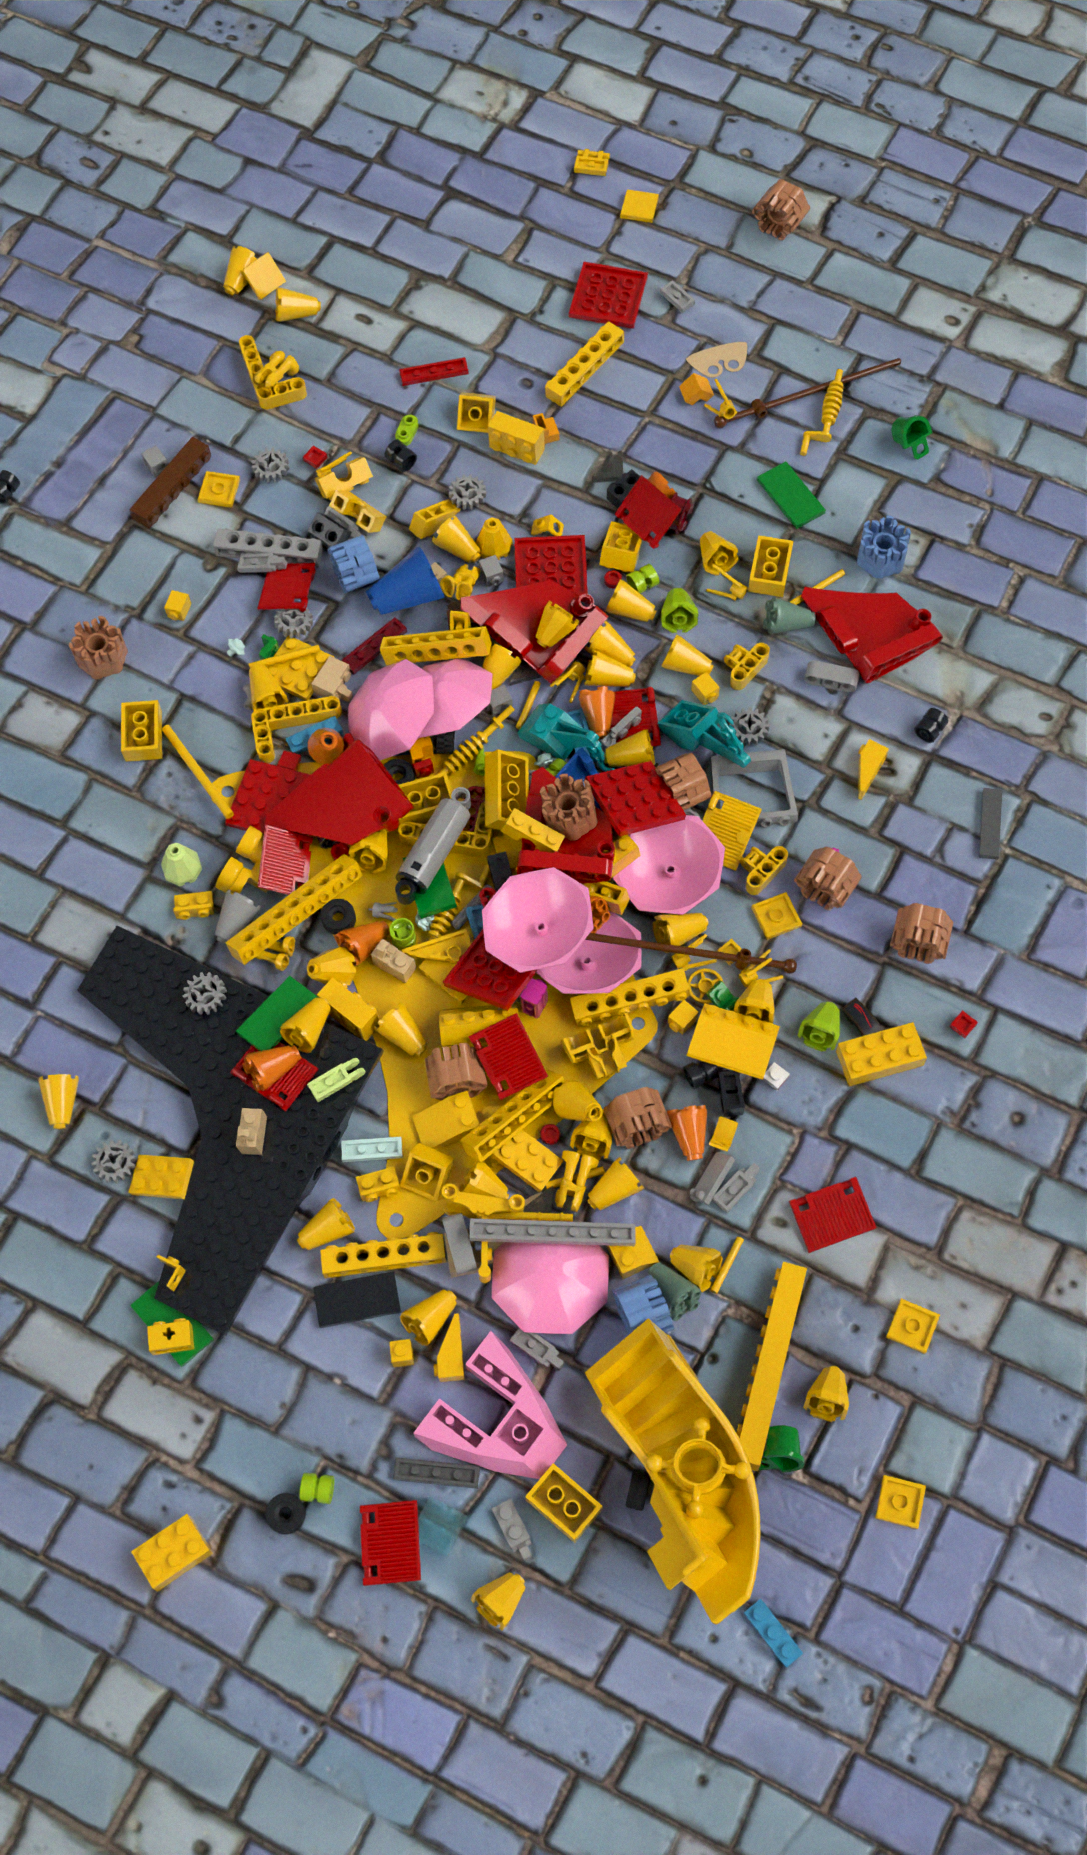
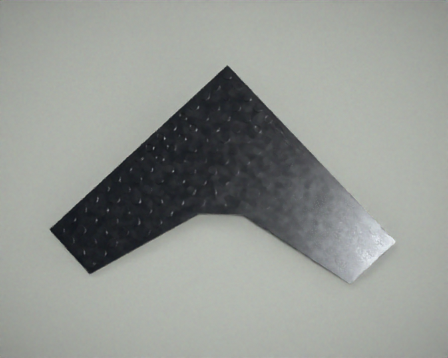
M116 926L77 991L189 1088L202 1136L185 1200H183L166 1257L167 1259L168 1256H171L178 1260V1265L182 1266L186 1271L175 1291H172L167 1287V1284L175 1268L164 1263L154 1299L226 1336L291 1218L308 1194H311L348 1127L352 1111L363 1088L384 1051L380 1047L325 1022L315 1048L310 1053L299 1051L302 1058L319 1069L309 1082L353 1058H358L359 1064L351 1070H347V1073L350 1074L359 1068H364L365 1074L320 1102H317L310 1088L306 1085L285 1112L277 1104L272 1103L245 1084L240 1078L230 1073L252 1046L239 1036L236 1030L269 996L120 926ZM201 972L205 976H207L208 972L213 977L217 975L219 980L223 981L225 984L223 987L227 990L226 993H223L226 996V1000H221L223 1006L217 1005V1011L215 1012L211 1009L209 1015L205 1011L201 1015H199L197 1010L192 1012L185 1003L187 1000L183 998V995L187 994L184 991V987H189L187 981L193 982V976L195 975L199 978ZM213 984V989L217 991V987ZM193 996L194 1002L197 1003V1000H196L197 998H195V996ZM284 1039L280 1041L285 1046L289 1045L291 1047ZM282 1092L279 1094V1097L284 1100L288 1097ZM242 1108L262 1109L267 1116L262 1155L242 1154L236 1147Z

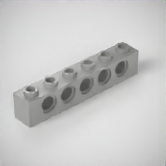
M228 528L217 529L213 544L216 556L240 559L241 554L273 553L278 555V557H284L287 563H315L316 568L320 566L323 553L321 540L315 538L306 539L280 534L253 533Z

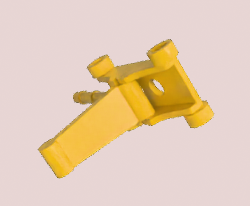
M448 1183L442 1188V1197L445 1200L443 1210L449 1216L462 1213L463 1216L469 1219L573 1222V1214H563V1212H523L525 1199L519 1194L512 1195L510 1199L460 1192L452 1183ZM482 1241L481 1267L478 1270L479 1280L482 1283H488L491 1280L488 1260H492V1248H488V1242Z

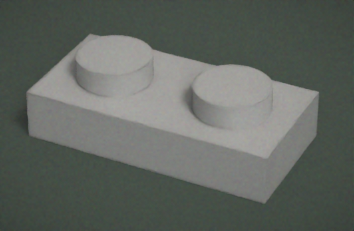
M673 280L660 289V294L682 313L695 305V299Z

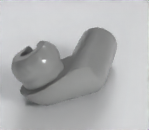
M246 684L243 687V691L247 694L248 699L243 707L251 710L250 684Z

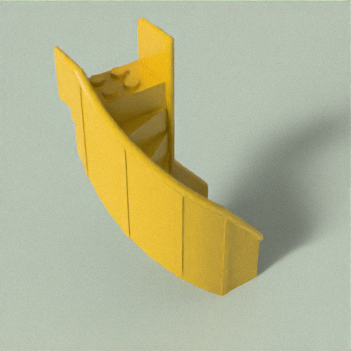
M648 1318L584 1373L603 1405L601 1412L644 1465L654 1483L650 1504L663 1525L660 1531L664 1537L647 1551L668 1590L673 1589L682 1581L695 1591L711 1622L717 1625L750 1599L755 1583L760 1550V1510L753 1472H751L749 1478L744 1480L737 1478L735 1474H726L722 1484L716 1490L700 1496V1503L703 1505L704 1512L700 1518L692 1519L686 1513V1506L691 1501L692 1494L683 1491L675 1483L671 1469L662 1468L658 1472H652L647 1468L646 1460L650 1455L657 1454L662 1459L670 1460L684 1442L697 1439L694 1421L699 1416H705L710 1420L711 1428L706 1433L705 1440L713 1443L722 1452L726 1464L736 1465L738 1462L744 1461L750 1465L743 1445L730 1421L703 1388L672 1337L667 1335ZM692 1449L683 1455L679 1463V1470L683 1477L695 1483L708 1481L715 1475L718 1468L715 1456L705 1449Z

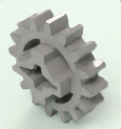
M274 447L271 448V451H268L267 448H265V452L258 451L259 456L254 455V460L251 461L255 477H260V481L266 479L267 483L270 480H273L275 483L277 478L282 480V475L286 476V470L290 469L286 453L281 454V449L275 451Z
M463 474L461 479L456 477V482L451 481L449 499H451L452 504L456 503L457 508L463 506V510H466L467 507L472 510L474 505L479 507V502L484 503L486 485H483V480L478 481V476L472 478V474H469L468 477Z
M299 609L277 610L274 616L275 628H278V633L283 632L284 637L290 635V638H293L296 635L300 638V634L306 635V631H311L313 615L309 613V609H306L304 612H301Z
M749 707L748 711H745L742 708L741 713L736 711L735 717H731L734 722L731 726L734 727L738 740H741L743 744L747 742V746H750L751 742H753L756 746L758 740L763 742L764 737L768 736L770 724H768L769 719L764 718V712L759 714L758 709L752 711L751 707Z
M201 972L199 978L195 975L193 976V982L187 981L189 987H184V991L187 994H184L183 998L187 1000L185 1003L192 1012L197 1010L199 1015H201L205 1011L209 1015L211 1009L215 1012L217 1011V1005L223 1006L221 1000H226V996L223 993H226L227 990L223 987L225 984L222 980H219L217 975L213 977L208 972L207 976H205ZM213 984L217 987V991L213 989ZM193 996H195V998H197V999H196V1000H197V1003L194 1002Z
M112 1139L109 1145L103 1142L102 1149L96 1148L99 1153L92 1155L96 1161L91 1162V1164L95 1167L94 1173L96 1175L99 1174L100 1180L105 1178V1181L110 1183L111 1179H113L115 1184H117L119 1178L125 1181L126 1174L132 1175L129 1170L135 1169V1165L132 1162L137 1161L135 1156H132L135 1152L132 1148L129 1149L128 1143L123 1145L122 1141L118 1140L117 1144H115Z

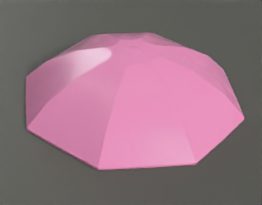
M407 659L370 673L348 706V733L352 734L354 740L359 739L367 745L379 760L410 750L434 714L432 675Z
M453 659L428 664L421 668L432 675L434 714L418 738L457 731L464 727L490 704L493 674L466 659Z
M686 815L685 820L628 834L638 845L641 856L613 877L618 886L627 889L630 901L639 911L684 915L719 889L725 847L698 816Z
M554 867L510 876L482 910L486 951L520 973L565 964L593 930L589 889Z
M608 911L610 912L609 920L595 933L641 940L640 931L611 911ZM584 940L565 964L538 969L536 973L563 994L610 993L641 968V948Z
M504 1242L494 1251L492 1299L523 1332L573 1334L607 1303L609 1255L599 1245Z

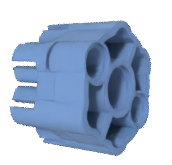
M887 515L886 519L883 517L880 523L872 520L871 527H869L870 521L868 520L863 528L857 564L875 578L898 574L902 572L911 530L907 528L904 534L905 526L899 525L897 527L898 522L890 515Z
M363 535L327 549L328 554L331 555L329 557L333 563L334 573L341 588L343 587L344 593L369 585L380 579L373 555Z
M651 1275L612 1290L618 1312L628 1335L648 1318L665 1333L674 1330L668 1305L665 1303L666 1301L662 1296L660 1287L656 1288L658 1285L656 1279H653Z

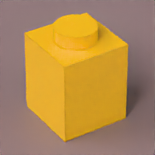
M171 591L164 607L167 617L172 620H185L191 606L189 594Z
M707 672L692 681L691 691L703 705L717 700L720 687Z
M683 1000L668 1016L669 1027L674 1032H679L683 1035L698 1019L699 1011Z
M410 1339L389 1342L391 1363L394 1368L414 1365L413 1348Z

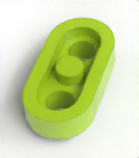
M414 415L404 416L395 433V438L399 439L406 446L412 443L419 427L417 417Z

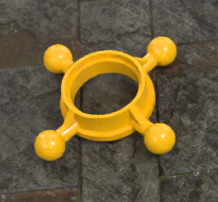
M699 1416L694 1421L697 1439L684 1442L677 1449L672 1459H662L661 1456L652 1454L646 1460V1466L652 1472H658L662 1468L671 1469L675 1483L683 1491L692 1494L691 1501L686 1506V1513L692 1519L700 1518L704 1512L703 1505L700 1503V1496L716 1490L722 1484L726 1474H735L737 1478L744 1480L749 1478L752 1472L751 1466L744 1461L738 1462L736 1465L726 1464L722 1452L713 1443L705 1440L706 1433L711 1428V1422L705 1416ZM692 1449H705L711 1452L718 1462L715 1475L702 1483L691 1482L684 1478L679 1470V1463L685 1453Z

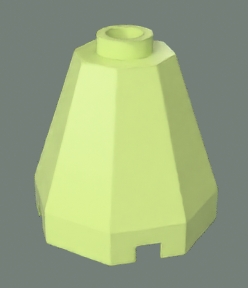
M179 843L168 846L161 862L166 881L178 886H183L187 882H195L202 870L197 852Z

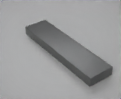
M983 788L979 858L997 860L999 858L1002 790Z
M396 1458L393 1480L478 1489L480 1466Z

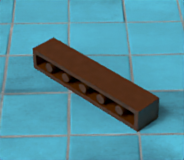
M191 437L129 509L132 519L150 529L158 521L162 513L167 511L169 505L178 498L180 492L189 485L191 479L200 472L203 465L209 462L211 458L209 445Z

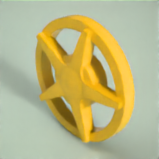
M704 968L695 971L688 980L691 997L698 1003H712L711 1000H703L702 998L718 981H723L722 977L712 969ZM701 973L699 983L691 984L692 979ZM704 973H711L715 975L717 979L711 980L709 978H705ZM691 987L699 990V998L693 994Z

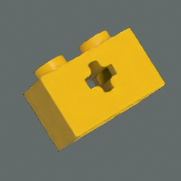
M185 1318L175 1319L173 1323L166 1324V1322L160 1321L153 1323V1326H147L149 1352L153 1356L194 1349L193 1327L189 1320L186 1321ZM173 1332L174 1335H172L171 1339L169 1340L167 1337H169L170 1333Z

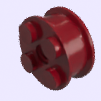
M676 492L671 500L682 510L668 529L676 531L675 534L678 535L680 531L685 530L688 522L685 521L688 514H691L694 504H691L692 498L685 499L678 496Z

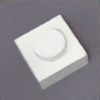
M774 1062L766 1071L763 1081L778 1091L790 1074Z

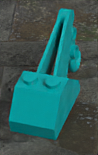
M681 700L657 723L661 731L682 749L693 751L701 745L742 768H745L751 762L750 756L744 752L743 743L738 740L735 734L736 730L731 726L734 724L732 718L724 712L719 713L716 707Z
M550 703L537 705L517 732L520 739L564 761L574 748L586 747L591 759L602 771L615 770L614 768H608L603 763L605 753L601 748L602 744L598 741L599 736L591 730L583 729L565 711Z

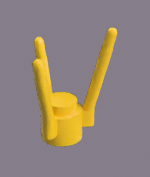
M714 379L724 402L720 405V411L708 404H704V407L716 413L719 417L724 416L726 419H731L737 414V411L732 401L728 400L718 379Z
M350 451L327 466L316 470L317 476L331 471L332 468L347 460V457L352 452ZM344 477V478H337V479H338L339 481H342V480L345 479V477Z
M712 564L714 569L733 583L730 588L732 594L708 588L706 592L728 597L734 601L737 598L743 599L748 587L735 580L715 564Z
M573 662L562 675L550 684V687L559 686L567 677L573 681L577 679L578 681L569 700V703H572L582 680L585 678L583 675L585 672L584 666L579 662Z
M707 934L699 937L687 947H698L703 943ZM676 953L671 956L676 968H684V971L717 962L716 959L688 964L691 961L689 955Z
M768 949L758 958H765L771 950ZM768 958L758 966L751 964L738 974L745 988L752 981L759 978L756 972L770 963L772 958ZM783 975L775 976L765 980H767L770 983L773 981L783 979Z

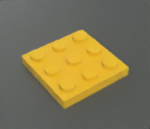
M288 635L274 656L307 648L311 645L294 637L290 638V635ZM320 650V652L269 665L267 668L284 691L306 701L314 693L311 683L329 656L332 655Z

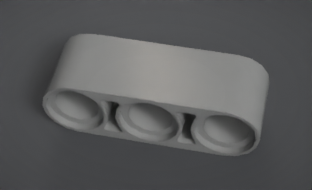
M810 661L807 665L804 680L811 685L854 692L857 689L860 672L849 667L820 661Z
M462 1213L442 1218L457 1275L476 1270L477 1266Z

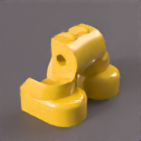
M250 826L236 849V853L249 858L254 863L251 870L245 868L242 862L231 857L218 877L215 886L217 889L224 893L227 890H231L232 895L234 892L240 894L245 883L248 882L267 893L268 890L257 887L263 843L261 831Z
M627 1013L612 1021L597 1025L600 1036L604 1039L606 1048L598 1050L593 1044L594 1041L589 1029L570 1038H563L561 1043L570 1061L575 1064L587 1059L596 1079L603 1076L607 1078L608 1074L615 1071L620 1073V1069L627 1067L619 1046L634 1039V1029Z

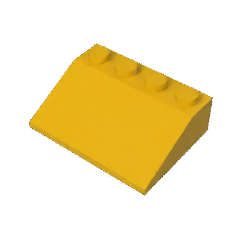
M513 1003L508 1011L494 1005L440 1010L439 1028L441 1045L471 1044L468 1036L515 1013L519 1016L518 1004ZM484 1037L479 1039L480 1042H486Z
M704 1003L686 1056L763 1080L780 1026Z

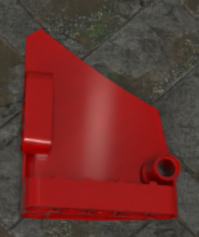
M551 579L521 587L460 598V609L463 612L469 613V617L480 627L486 626L488 634L502 647L512 652L511 655L515 658L518 656L520 660H524L550 684L563 673L597 629L609 617L598 606L594 605L591 595L585 593L580 596ZM550 600L552 602L551 606L559 605L574 616L572 618L573 621L577 619L579 623L573 631L552 647L547 646L545 648L537 643L536 634L544 608Z
M805 587L801 595L809 610L815 613L816 620L837 650L848 657L855 669L860 672V676L866 684L905 665L943 639L937 627L930 621L932 618L931 613L927 609H915L898 593H855Z
M357 739L330 764L320 766L266 815L265 825L354 845L384 828L387 831H394L399 826V818L402 819L414 806L376 754L361 740Z
M541 767L532 772L525 814L546 825L542 813L543 801L540 790L544 786L548 793L547 785L553 784L556 787L555 780L557 778L544 767ZM595 807L596 827L582 835L578 840L571 841L564 838L558 851L554 853L539 851V849H535L536 845L532 841L522 838V848L519 851L517 875L554 867L581 884L610 881L615 857L611 823L604 812ZM608 850V851H610V852H609V853H603L602 851Z

